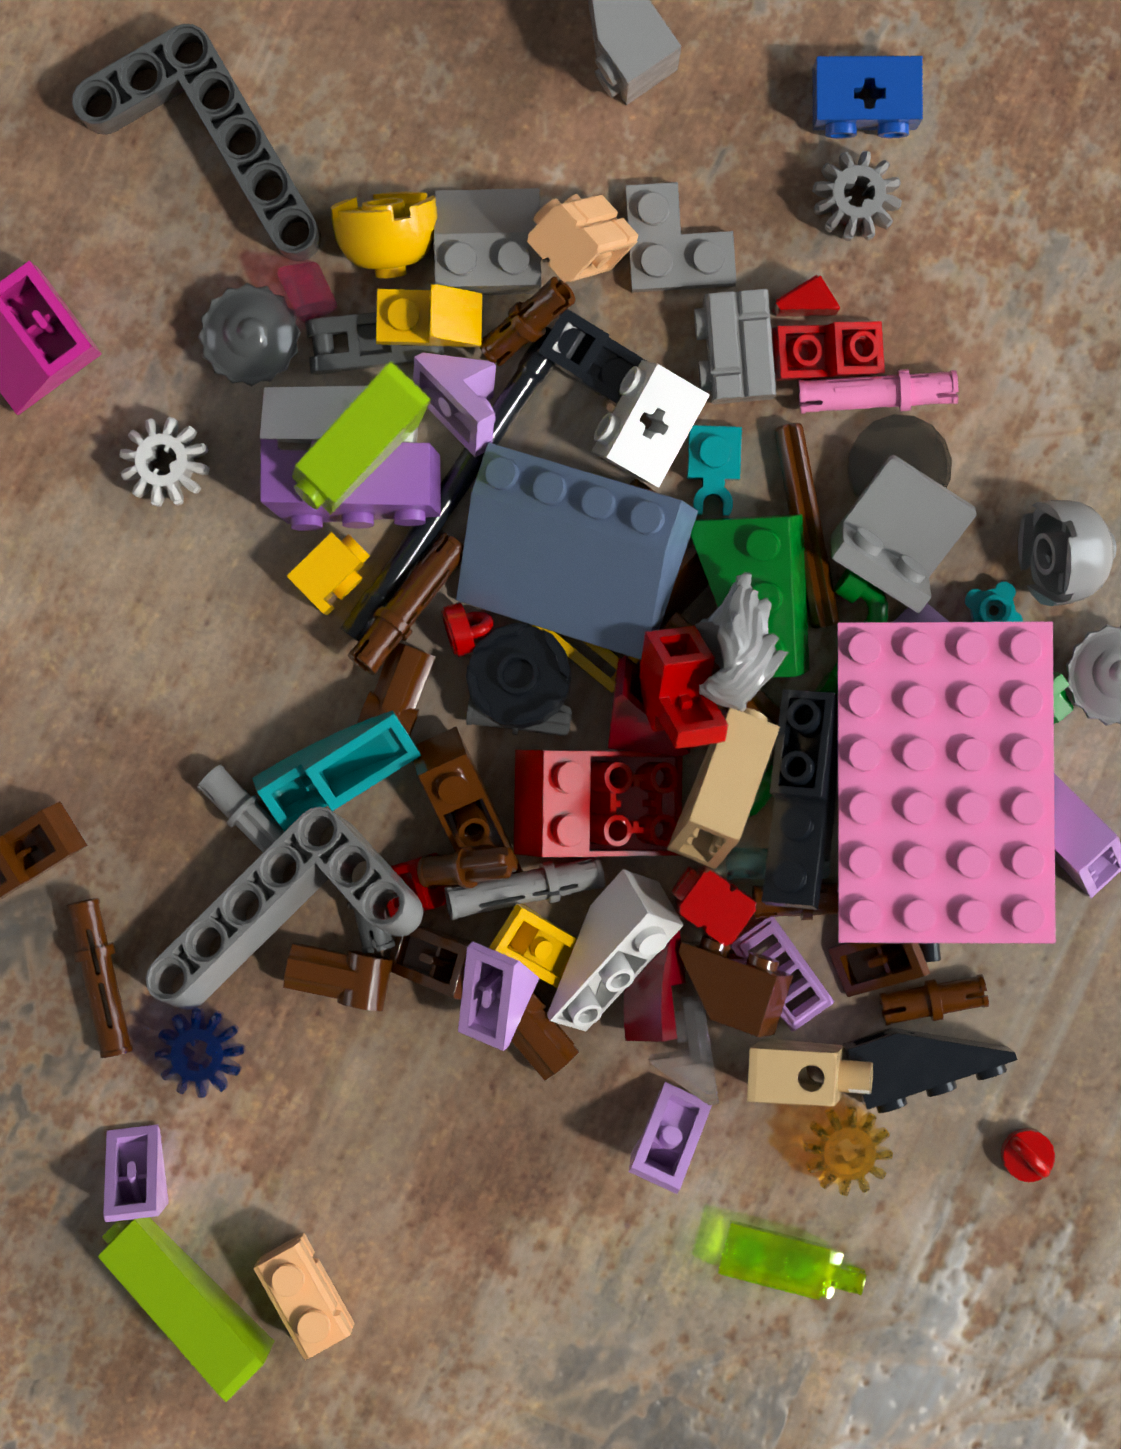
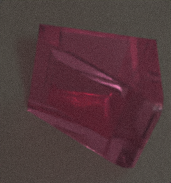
M316 262L287 265L278 269L277 275L301 322L305 323L307 320L319 318L337 308V302L320 266Z

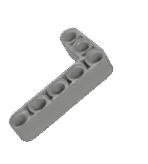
M311 808L303 813L153 961L147 971L146 986L150 994L159 1001L185 1010L198 1007L328 879L331 880L366 921L390 935L400 937L415 931L422 920V903L418 896L350 822L328 808ZM329 826H334L331 840L327 844L320 846V838L323 831ZM366 861L367 868L364 876L357 882H352L353 870L359 863ZM293 862H296L295 875L291 880L284 883L283 875L285 869ZM399 897L400 905L397 913L390 919H385L384 911L386 905L393 898ZM258 899V911L252 918L247 920L246 911L252 901ZM221 935L220 949L210 957V945L216 937ZM183 972V985L177 992L173 993L174 979Z

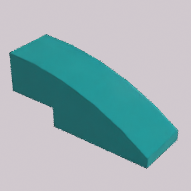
M390 711L319 740L281 760L252 779L257 793L285 832L309 809L328 806L331 811H334L420 757L421 754L394 711Z

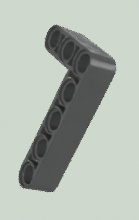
M193 24L175 26L86 78L76 87L72 98L75 113L91 131L105 135L120 130L174 97L186 92L278 251L291 261H304L317 253L321 245V233L313 215L209 37L200 27ZM198 43L203 46V53L196 62L183 64L178 61V53L185 44ZM153 69L158 72L157 81L150 89L140 91L133 88V79L139 71ZM219 87L230 91L229 100L222 108L214 110L204 107V98L211 89ZM100 95L110 96L112 98V106L107 114L101 117L89 116L88 106L95 97ZM247 132L255 135L256 144L254 149L248 154L236 155L230 151V143L237 134ZM275 177L283 182V189L277 198L265 201L256 196V189L263 179ZM302 222L308 225L309 236L303 244L289 246L283 242V232L289 224Z

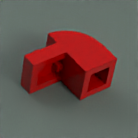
M695 626L645 632L642 649L640 683L646 715L653 732L665 730L675 749L726 742L729 726L716 703L699 694V686L703 685L712 675L715 658Z

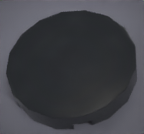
M513 623L495 628L480 639L473 650V655L470 658L466 672L470 697L482 714L502 727L518 729L542 724L559 712L569 695L572 678L566 651L554 635L545 630L542 631L537 627H531L529 624Z

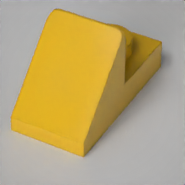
M431 284L430 290L377 289L376 344L481 347L482 293L439 284Z
M516 904L489 948L519 960L540 979L558 988L577 937L549 922L529 906Z

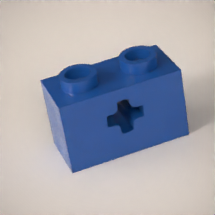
M817 56L812 68L813 131L825 130V136L834 139L857 136V130H878V137L903 138L909 136V130H917L923 120V56ZM862 89H869L870 97L877 99L872 109L865 108L864 101L858 98Z

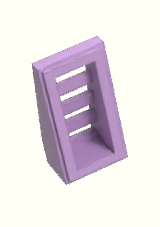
M774 917L765 918L735 939L732 949L738 956L747 959L748 951L771 934L778 940L776 944L763 952L762 955L775 959L783 952H786L790 960L778 967L777 970L791 974L798 969L803 977L790 985L781 1013V1018L791 1032H793L831 1006L834 1000ZM811 987L815 995L790 1012L785 1004Z

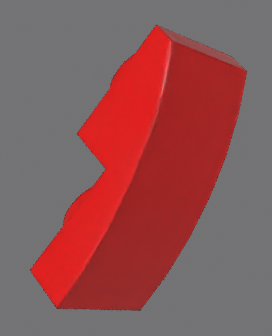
M882 321L833 322L827 325L776 326L771 328L775 381L847 378L885 374Z

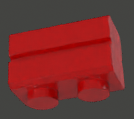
M706 865L699 866L697 871L688 866L671 890L677 898L676 908L679 914L698 928L703 927L708 935L725 947L733 944L757 910L756 902L751 896L733 883H729L723 876Z

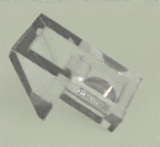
M699 995L682 997L683 1011L674 1012L677 1043L687 1042L688 1049L648 1055V1060L654 1067L707 1105L719 1104L705 1008Z

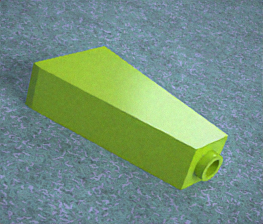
M150 1217L133 1219L132 1221H117L102 1236L108 1245L97 1257L215 1392L227 1402L264 1365L275 1341Z

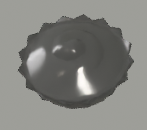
M246 283L238 289L227 287L221 297L211 299L209 310L201 316L202 329L198 339L203 345L202 357L212 364L214 373L226 376L231 383L243 382L252 387L260 381L271 382L278 373L288 370L290 359L298 353L297 340L301 331L296 325V312L288 307L284 296L274 294L268 286L256 288Z

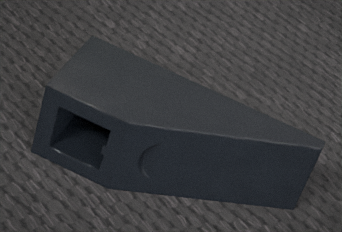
M892 1027L843 1043L848 1060L873 1062L871 1094L859 1093L867 1110L876 1107L878 1113H886L904 1107L908 1104L906 1097L926 1091L928 1097L950 1092L957 1088L956 1080L974 1074L977 1080L996 1077L1007 1071L1005 1064L1017 1060L1015 1052L1007 1046Z

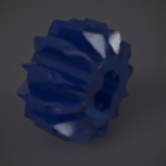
M195 1007L191 1014V1024L184 1015L178 1013L172 1018L173 1026L177 1032L170 1029L160 1031L158 1035L160 1040L172 1048L157 1050L155 1052V1059L158 1061L171 1060L172 1065L161 1073V1077L163 1080H168L178 1073L182 1077L177 1085L176 1091L178 1093L184 1094L192 1081H194L197 1096L199 1098L206 1097L209 1092V1080L217 1090L222 1092L228 1087L227 1078L223 1072L233 1076H237L241 1072L242 1067L228 1057H237L244 1054L245 1045L228 1043V1039L234 1037L239 1032V1028L236 1024H233L222 1032L218 1028L224 1016L221 1011H216L211 1016L208 1024H206L203 1008ZM199 1041L207 1043L206 1053L212 1057L211 1063L208 1058L200 1064L193 1061L195 1052L188 1048L189 1042L192 1046H195Z

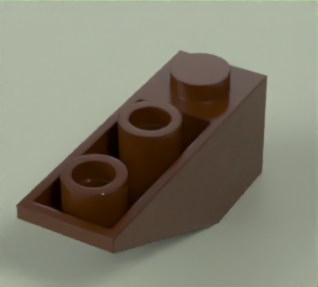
M457 726L416 744L415 746L421 754L420 757L413 760L418 777L455 852L464 846L472 847L474 850L508 847L513 850ZM513 850L514 859L517 861V870L512 873L515 874L523 872L521 865Z

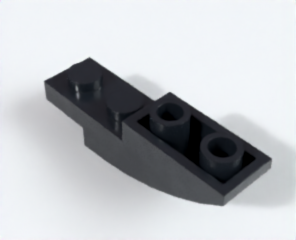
M783 689L778 723L780 728L776 739L770 794L775 797L762 902L772 906L818 910L824 861H830L833 835L838 750L837 695L832 692Z

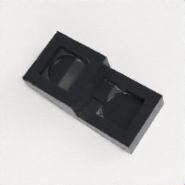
M569 309L559 316L538 351V354L616 406L622 396L619 393V389L625 375L632 367H638L641 360L647 361L609 337L608 333Z

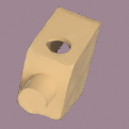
M763 1038L750 1047L747 1101L835 1106L842 1098V1092L871 1094L873 1062L844 1060L845 1049L842 1045ZM809 1065L817 1066L823 1071L824 1082H817L811 1078L808 1072Z

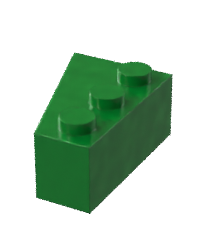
M803 515L695 520L691 538L718 608L722 605L733 583H735L737 575H742L744 572L752 574L751 587L753 590L758 591V599L762 600L767 597L771 602L768 632L769 635L775 634L779 637L774 645L776 651L783 650L788 652L772 677H797L810 671Z

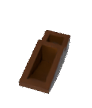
M61 801L42 809L0 836V900L88 846Z

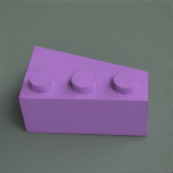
M261 439V503L287 524H291V528L294 530L316 531L323 528V522L341 521L342 526L347 528H370L374 526V520L394 519V524L401 526H418L426 523V517H441L440 454L430 443L402 442L330 515L322 506L317 510L310 507L294 489V486L297 484L292 478L295 465L309 450H281L278 447V439ZM318 440L311 441V448Z

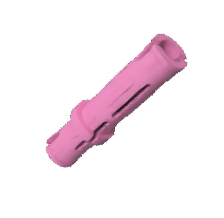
M902 369L897 371V375L799 380L800 414L881 407H899L901 412L911 411V406L958 404V394H956L958 393V377L956 370L910 374L909 369Z

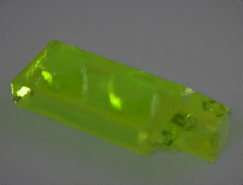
M730 1220L718 1267V1274L820 1300L821 1297L832 1299L835 1288L862 1295L867 1277L865 1269L842 1263L844 1252L832 1249V1246Z

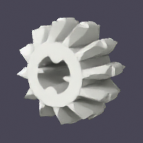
M172 417L167 418L163 433H161L157 422L152 418L146 420V429L149 437L144 438L137 431L131 430L128 437L139 446L136 451L121 449L119 454L121 458L135 462L134 466L121 471V476L126 481L140 478L135 484L132 493L136 497L141 498L152 489L151 503L159 507L162 506L165 500L167 490L170 499L175 505L184 503V497L180 489L183 485L189 491L198 494L201 487L190 479L192 473L208 475L210 470L207 465L194 462L195 458L208 453V448L204 443L189 446L195 439L197 431L193 427L188 426L178 434V420ZM162 450L172 456L176 454L177 459L169 464L171 472L166 475L163 471L153 468V464L160 461L159 452Z

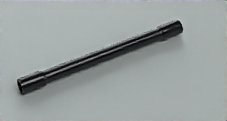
M549 327L545 328L546 332L539 340L532 342L519 361L517 371L492 406L495 413L492 444L498 445L537 386L546 379L555 366L538 354L540 347L551 331ZM466 447L463 449L441 482V517H426L425 524L411 526L372 586L360 597L340 627L341 630L357 641L362 639L375 621L373 614L379 607L385 608L396 595L477 477L485 452L474 457Z

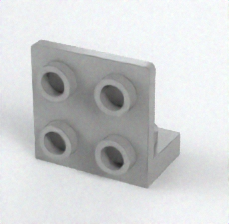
M891 455L831 534L832 559L915 612L920 613L931 599L930 575L976 517V508L902 459Z

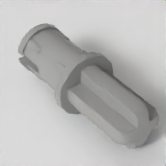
M221 764L212 769L198 784L197 789L203 792L229 819L227 825L231 828L236 825L263 853L284 833L280 825L258 804L260 798L257 795L251 797Z

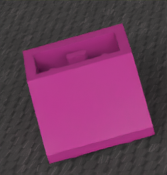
M30 260L0 281V393L16 415H20L102 355L44 273Z

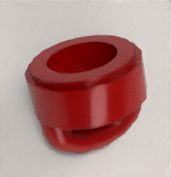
M461 602L444 606L443 610H441L451 649L454 655L458 657L473 653L475 648L473 639L488 634L493 628V618L488 613L482 611L465 613Z
M1023 1128L1017 1129L1007 1136L1002 1144L1001 1158L1004 1167L1010 1175L1019 1181L1035 1182L1050 1175L1055 1162V1151L1050 1140L1041 1132L1035 1129Z

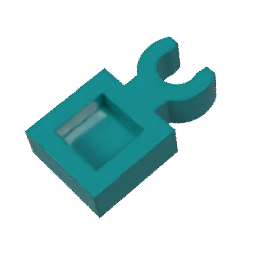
M692 426L688 442L687 479L702 480V488L693 499V508L698 510L697 516H702L703 501L708 496L720 498L723 504L722 517H729L731 514L733 499L730 492L725 488V480H740L742 427Z

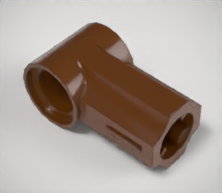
M398 643L387 656L374 692H369L357 723L394 711L408 735L411 736L419 714L417 705L436 657Z
M293 943L287 960L283 988L336 998L339 1004L381 1012L384 1008L393 959L373 953L364 954L362 951L347 950V953H342L322 947Z
M534 990L511 1041L544 1081H546L566 1066L579 1053V1050L558 1024L549 1021L545 1010L547 1006Z

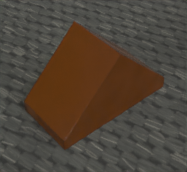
M420 925L409 935L395 936V946L392 947L389 957L393 959L391 973L451 998L461 999L467 946L474 941Z
M840 943L828 949L847 998L930 974L919 943Z

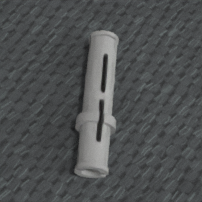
M589 857L555 865L552 861L540 863V868L515 874L512 873L506 879L482 881L477 886L469 889L462 888L460 885L447 886L444 888L448 913L451 920L476 913L499 910L533 901L547 900L548 903L558 902L561 896L604 888L605 878L599 857Z

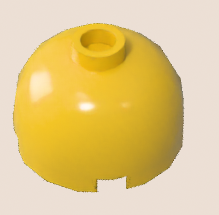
M424 192L373 194L374 200L362 203V207H358L357 197L337 202L330 207L335 238L345 257L358 267L375 269L376 278H396L406 275V266L420 261L433 246L434 226L437 220L436 199L434 195L427 198V193Z

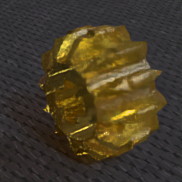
M854 1105L846 1106L844 1120L839 1121L838 1115L833 1108L826 1109L825 1114L831 1125L825 1128L819 1122L812 1121L809 1128L815 1135L820 1137V1140L809 1139L803 1141L802 1147L805 1152L819 1154L811 1158L806 1163V1167L810 1173L824 1170L819 1179V1184L824 1189L830 1187L838 1178V1190L841 1195L847 1196L849 1194L851 1180H856L861 1191L865 1193L870 1190V1185L865 1175L870 1172L878 1179H883L886 1176L884 1169L875 1161L892 1159L893 1152L890 1148L877 1146L886 1141L890 1134L885 1127L871 1130L877 1119L871 1111L865 1113L857 1123V1109ZM844 1139H849L853 1145H861L860 1149L854 1148L857 1157L850 1161H846L843 1155L834 1156L835 1151H841L838 1143Z

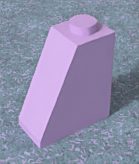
M1054 773L1055 861L1092 898L1121 872V842L1119 837Z

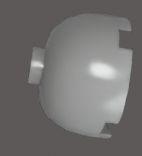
M1049 500L1033 504L1032 506L1036 510L1034 513L1024 514L1018 535L1021 570H1027L1031 566L1032 578L1035 582L1033 585H1027L1031 595L1040 604L1047 606L1066 605L1086 599L1103 587L1112 569L1117 551L1113 534L1100 514L1092 507L1081 502Z

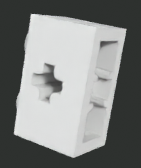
M641 360L638 367H632L625 375L619 389V393L622 396L613 413H607L598 424L594 433V440L597 442L591 452L637 479L659 488L710 395L659 364ZM643 413H647L646 416L652 420L651 426L648 429H645V425L639 421Z

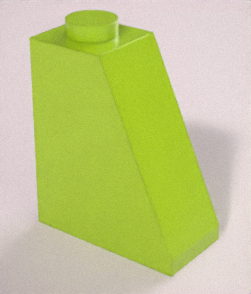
M390 362L295 465L292 478L297 482L294 486L297 494L310 507L317 510L322 506L331 515L419 426L431 399L398 367Z

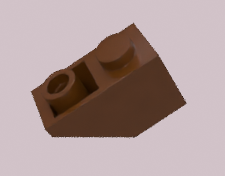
M702 935L700 942H681L679 949L680 957L710 1020L756 1037L775 1035L793 975L777 970L780 963L778 960L753 952H749L746 959L730 953L732 944L725 947L714 938Z

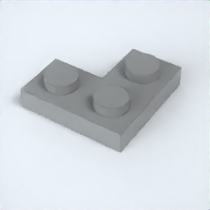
M678 182L626 185L627 223L639 235L638 242L629 250L632 293L736 286L733 231L681 234Z

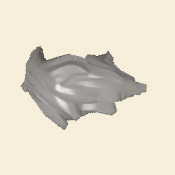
M748 572L737 575L735 583H733L722 605L707 619H703L695 625L715 658L714 663L721 669L715 675L709 677L703 685L699 686V694L718 705L740 712L747 708L746 703L772 678L788 653L783 650L776 651L774 645L779 637L775 634L769 635L768 632L771 602L767 597L762 600L758 599V591L753 590L751 587L752 574Z

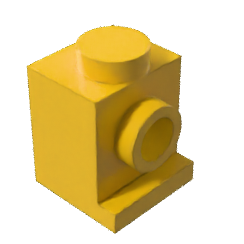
M331 532L287 577L323 614L329 615L335 608L328 600L334 594L342 600L361 582L363 578L357 572L365 565L364 562L370 555L350 534H347L340 540Z

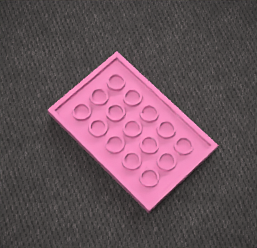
M1053 622L838 623V943L1056 944Z

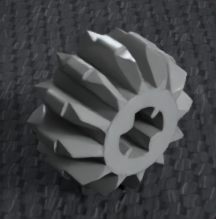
M869 151L861 153L858 165H854L852 157L848 152L841 153L839 156L840 169L833 164L826 163L821 172L828 182H815L812 192L816 195L827 198L815 204L813 208L816 215L832 213L824 229L827 232H832L839 222L846 225L843 232V239L845 241L853 239L857 226L860 227L865 240L873 239L875 236L873 222L881 228L888 229L893 220L885 210L895 211L901 207V199L887 194L899 188L901 185L900 179L898 177H891L883 180L882 176L890 166L886 160L879 162L875 169L868 167L871 160V153ZM854 185L865 189L862 196L869 195L870 199H864L860 207H855L849 203L852 196L846 198L844 196V193H850Z

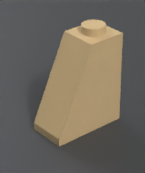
M729 708L724 715L729 725L726 742L709 745L667 848L671 852L713 869L719 866L740 841L780 726L768 722L764 714L750 708H746L743 712Z

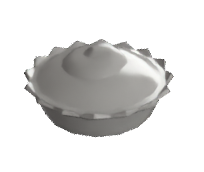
M1106 624L1099 631L1087 632L1083 642L1073 646L1072 658L1066 664L1068 672L1067 681L1070 684L1067 688L1072 693L1073 704L1082 708L1088 719H1098L1105 726H1109L1114 723L1121 724V626L1113 627Z

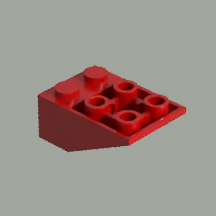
M515 750L514 854L536 857L681 856L667 850L682 813V757L635 751Z

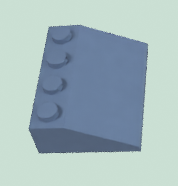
M488 442L471 494L456 600L641 660L645 632L660 629L698 510L679 499Z

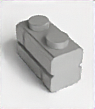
M768 289L705 294L703 299L704 308L694 309L696 340H706L708 360L698 361L700 389L704 392H710L711 404L774 399L776 396Z

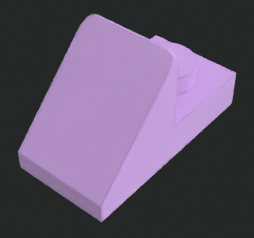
M420 353L414 357L413 383L431 399L427 408L474 457L484 453L488 442L492 443L495 413L488 401L494 395L496 365L485 360Z
M665 1082L659 1091L643 1134L631 1152L629 1172L677 1194L685 1178L712 1103Z

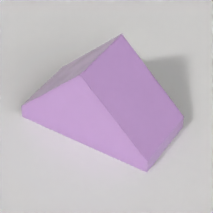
M472 942L467 946L458 1032L504 1051L512 1040L539 977L519 960Z
M150 1125L107 1130L103 1215L105 1222L159 1216L169 1204L159 1126Z

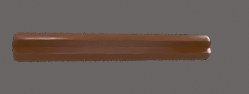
M801 423L781 425L775 429L774 434L789 514L803 515L806 601L810 625L816 629L834 626L839 621V615L804 429Z

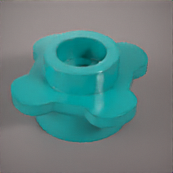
M1000 582L994 589L986 591L972 589L965 596V605L970 609L973 622H1023L1022 615L1016 612L1013 601L1016 590L1008 582ZM993 605L998 608V614L995 616L989 613V608Z

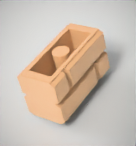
M574 194L563 203H560L557 198L552 199L536 213L533 221L537 225L528 234L527 242L542 259H550L549 267L565 283L612 270L638 242L639 235L624 218H616L617 210L603 195L581 199L578 194Z
M302 1233L259 1257L253 1269L303 1359L306 1360L351 1335L355 1323L319 1259L313 1258L315 1251L305 1233Z

